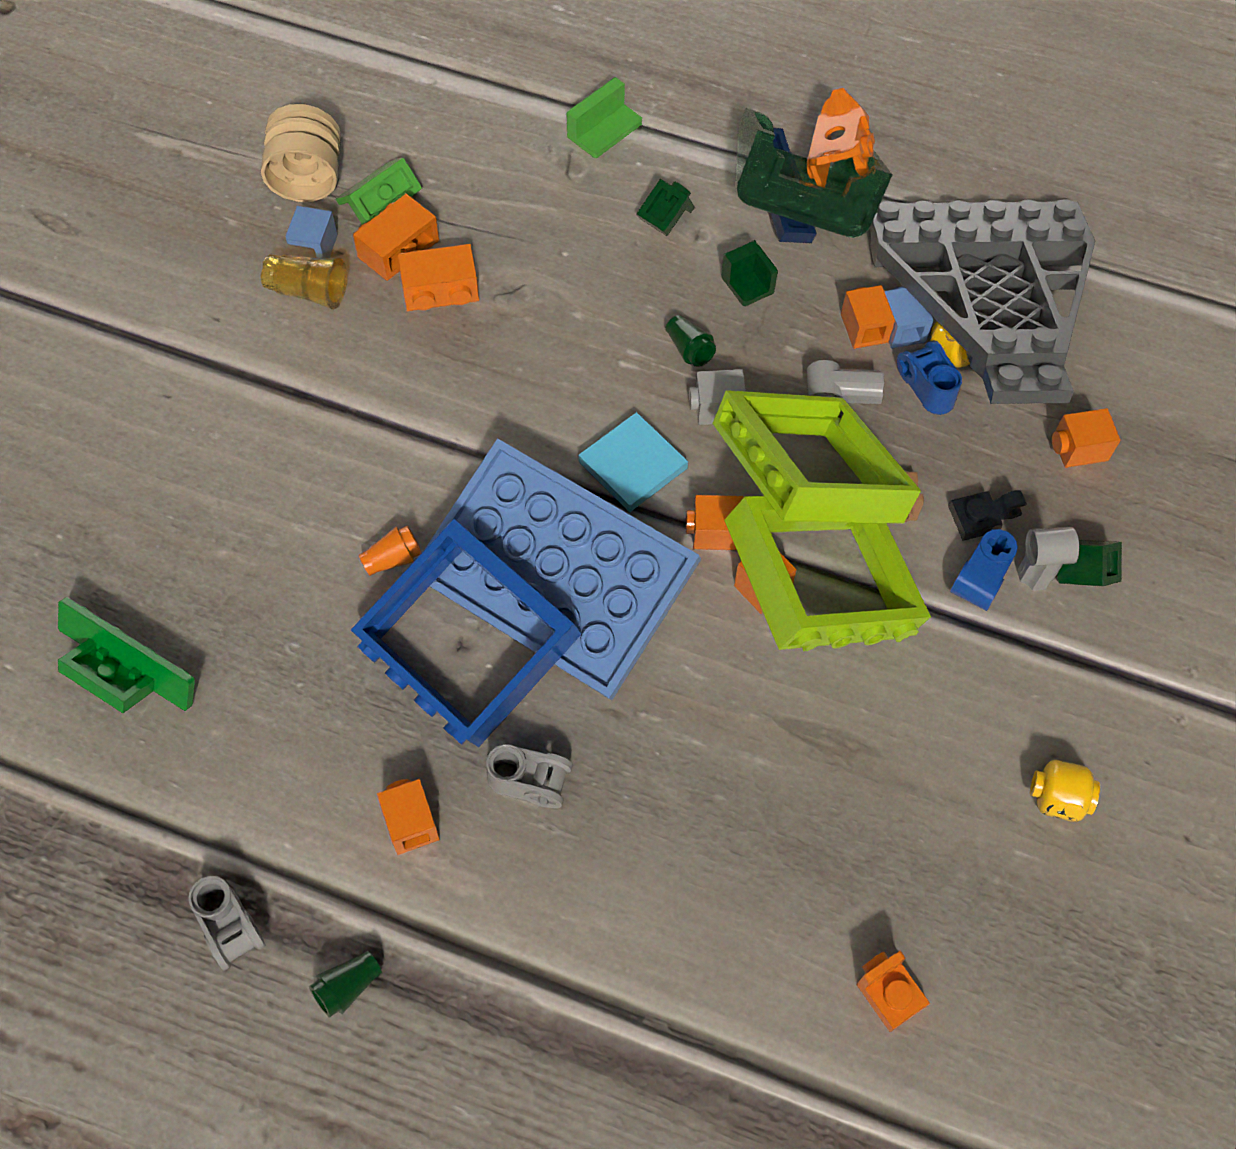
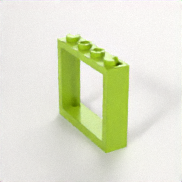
M725 391L712 424L782 521L905 523L921 490L844 398ZM842 411L844 414L842 418H839V415ZM772 433L825 436L863 484L808 482Z
M745 496L724 520L779 650L802 648L804 652L817 646L831 645L832 648H841L850 643L863 642L864 645H873L882 640L890 639L901 642L909 636L917 635L919 633L918 628L931 618L887 523L782 521L765 496ZM851 529L887 609L807 616L771 532Z

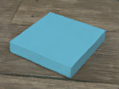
M637 412L578 455L579 463L629 512L633 511L688 469V461Z

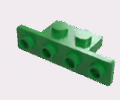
M68 597L58 602L59 631L80 644L58 659L59 673L121 713H125L153 691L183 711L192 706L195 679L186 670L175 666L156 654L151 648L145 647L126 635L118 627L110 625L93 614L88 608L80 606Z

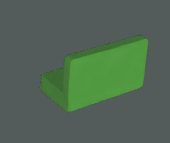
M614 77L566 112L567 138L593 158L601 156L642 125V117L624 104L625 84Z
M400 158L384 164L335 200L339 205L348 203L361 224L372 220L384 211L390 203L397 201L403 195L408 194L411 197L423 188L405 159Z

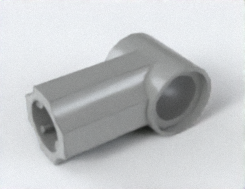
M819 360L813 362L807 368L808 396L844 398L847 403L881 404L884 373L881 370L840 369L838 363L831 360Z
M1073 527L1030 529L1026 535V555L1017 569L1019 580L1021 583L1028 585L1033 591L1046 590L1063 564H1074L1077 562L1079 540L1076 530Z

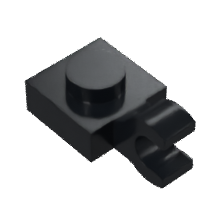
M1021 490L1008 492L994 501L989 491L951 500L949 510L962 541L984 536L991 530L1001 529L1003 525L1001 520L1021 516L1022 511L1020 507L1026 506L1027 503Z

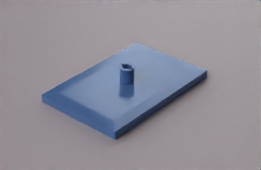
M498 438L426 546L427 548L453 519L459 522L575 624L581 632V636L554 665L611 701L701 561V557L697 553ZM463 551L430 585L434 590L535 653L555 633Z

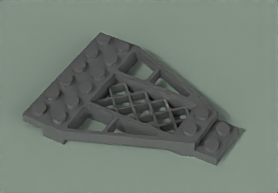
M1061 199L1056 202H1037L1034 200L1001 202L989 200L987 202L967 203L955 200L951 203H932L929 201H917L916 203H896L893 201L868 203L866 217L871 232L870 251L874 266L885 267L966 350L971 368L983 379L990 404L1070 403L1074 390L1064 364L1095 245V238L1078 202ZM1041 266H1081V270L1046 271ZM911 267H939L941 272H915ZM971 289L981 293V295L971 291ZM1050 290H1075L1068 317L1060 315ZM935 291H947L952 309ZM992 300H995V301H997V302H1000V303L1004 304V306H1002V305H1000V304H998V303H996V302H994V301H992ZM978 311H981V312H983V313L989 315V317H987V316H985V315H983V314L978 313ZM1015 311H1018V312H1020V313H1022V314H1024V315H1027V317H1025V316H1023V315H1021V314H1019V313H1017V312H1015ZM1000 322H1003V323H1005V324H1007V325H1009V326H1011V327H1013V328H1009V327H1007V326L1001 324Z

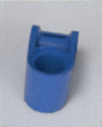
M933 340L927 342L925 348L912 353L908 351L899 353L897 356V366L900 375L910 385L923 407L927 411L938 415L947 414L952 411L962 385V376L949 360L939 342Z
M1001 529L987 532L982 537L970 560H967L950 592L987 611L1016 555L1018 546L1013 535Z

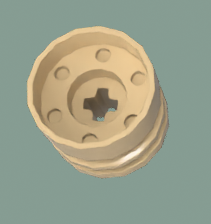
M289 104L277 108L268 117L265 129V148L261 164L263 182L272 192L285 199L297 202H314L326 198L334 191L337 183L339 145L341 141L339 125L331 115L319 108L306 104Z

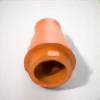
M408 525L401 529H398L396 526L368 550L359 554V558L368 575L371 576L377 572L413 563L415 561L414 558L421 555L422 551Z

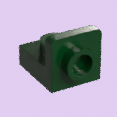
M660 179L636 215L640 220L668 236L684 211L692 213L695 206L689 198L690 191L675 181L670 185Z

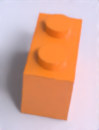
M405 194L397 201L390 203L384 211L372 220L362 224L353 233L358 258L388 281L400 272L399 253L428 250L439 241L436 216L408 194Z
M471 244L398 254L407 311L428 310L435 307L464 305L479 301Z

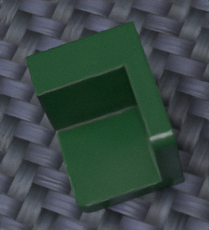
M755 240L724 254L721 278L742 306H748L774 294L778 270Z
M1079 540L1077 562L1074 564H1063L1057 573V581L1060 584L1107 586L1122 582V542Z

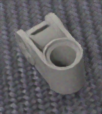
M503 744L490 751L487 757V781L489 787L495 793L529 801L541 807L557 809L562 807L564 801L561 796L565 776L571 772L573 764L568 759L556 754L540 753ZM502 764H511L518 769L514 775L509 777H502L495 772V769ZM551 775L549 785L546 786L548 776Z
M207 876L201 878L193 885L188 899L190 907L205 934L204 938L212 955L223 971L231 967V961L256 947L260 950L266 946L256 924L247 910L244 909L238 895L224 879L217 876ZM224 892L225 896L222 905L216 910L205 911L207 898L213 893Z

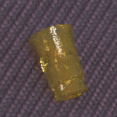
M269 254L263 261L261 283L264 288L274 290L278 294L311 301L334 310L340 306L346 292L347 268L342 258H312L282 254L281 256Z

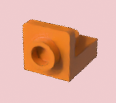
M901 950L891 957H888L883 951L862 966L866 974L857 983L858 988L889 1032H892L930 1004L902 965L906 957Z

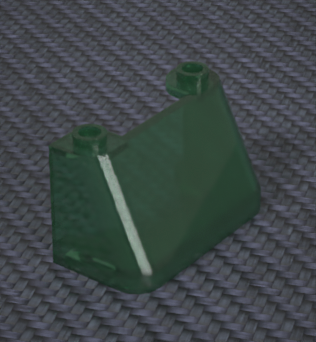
M745 108L738 129L735 188L740 200L748 206L846 237L855 238L866 233L873 222L893 175L877 153L874 151L873 157H869V172L865 175L860 176L851 157L833 162L832 166L829 167L825 188L817 186L815 179H810L807 172L808 158L774 148V128L769 117L761 112Z

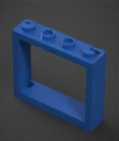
M455 519L451 521L351 629L362 640L357 647L370 660L375 663L381 658L389 666L385 674L403 690L409 684L418 693L414 701L431 717L438 712L448 721L443 727L448 734L453 736L461 745L468 740L477 747L481 746L581 636V632L572 621ZM462 551L555 632L473 723L465 718L381 639Z

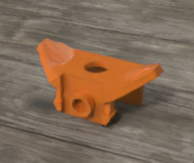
M844 88L833 90L831 97L825 101L821 114L818 115L807 159V172L810 179H815L819 192L825 189L831 162L852 157L856 171L860 176L869 173L868 159L873 157L874 153L873 145L875 144L874 133H871L869 130V115ZM839 130L845 131L841 137L832 140L831 133Z

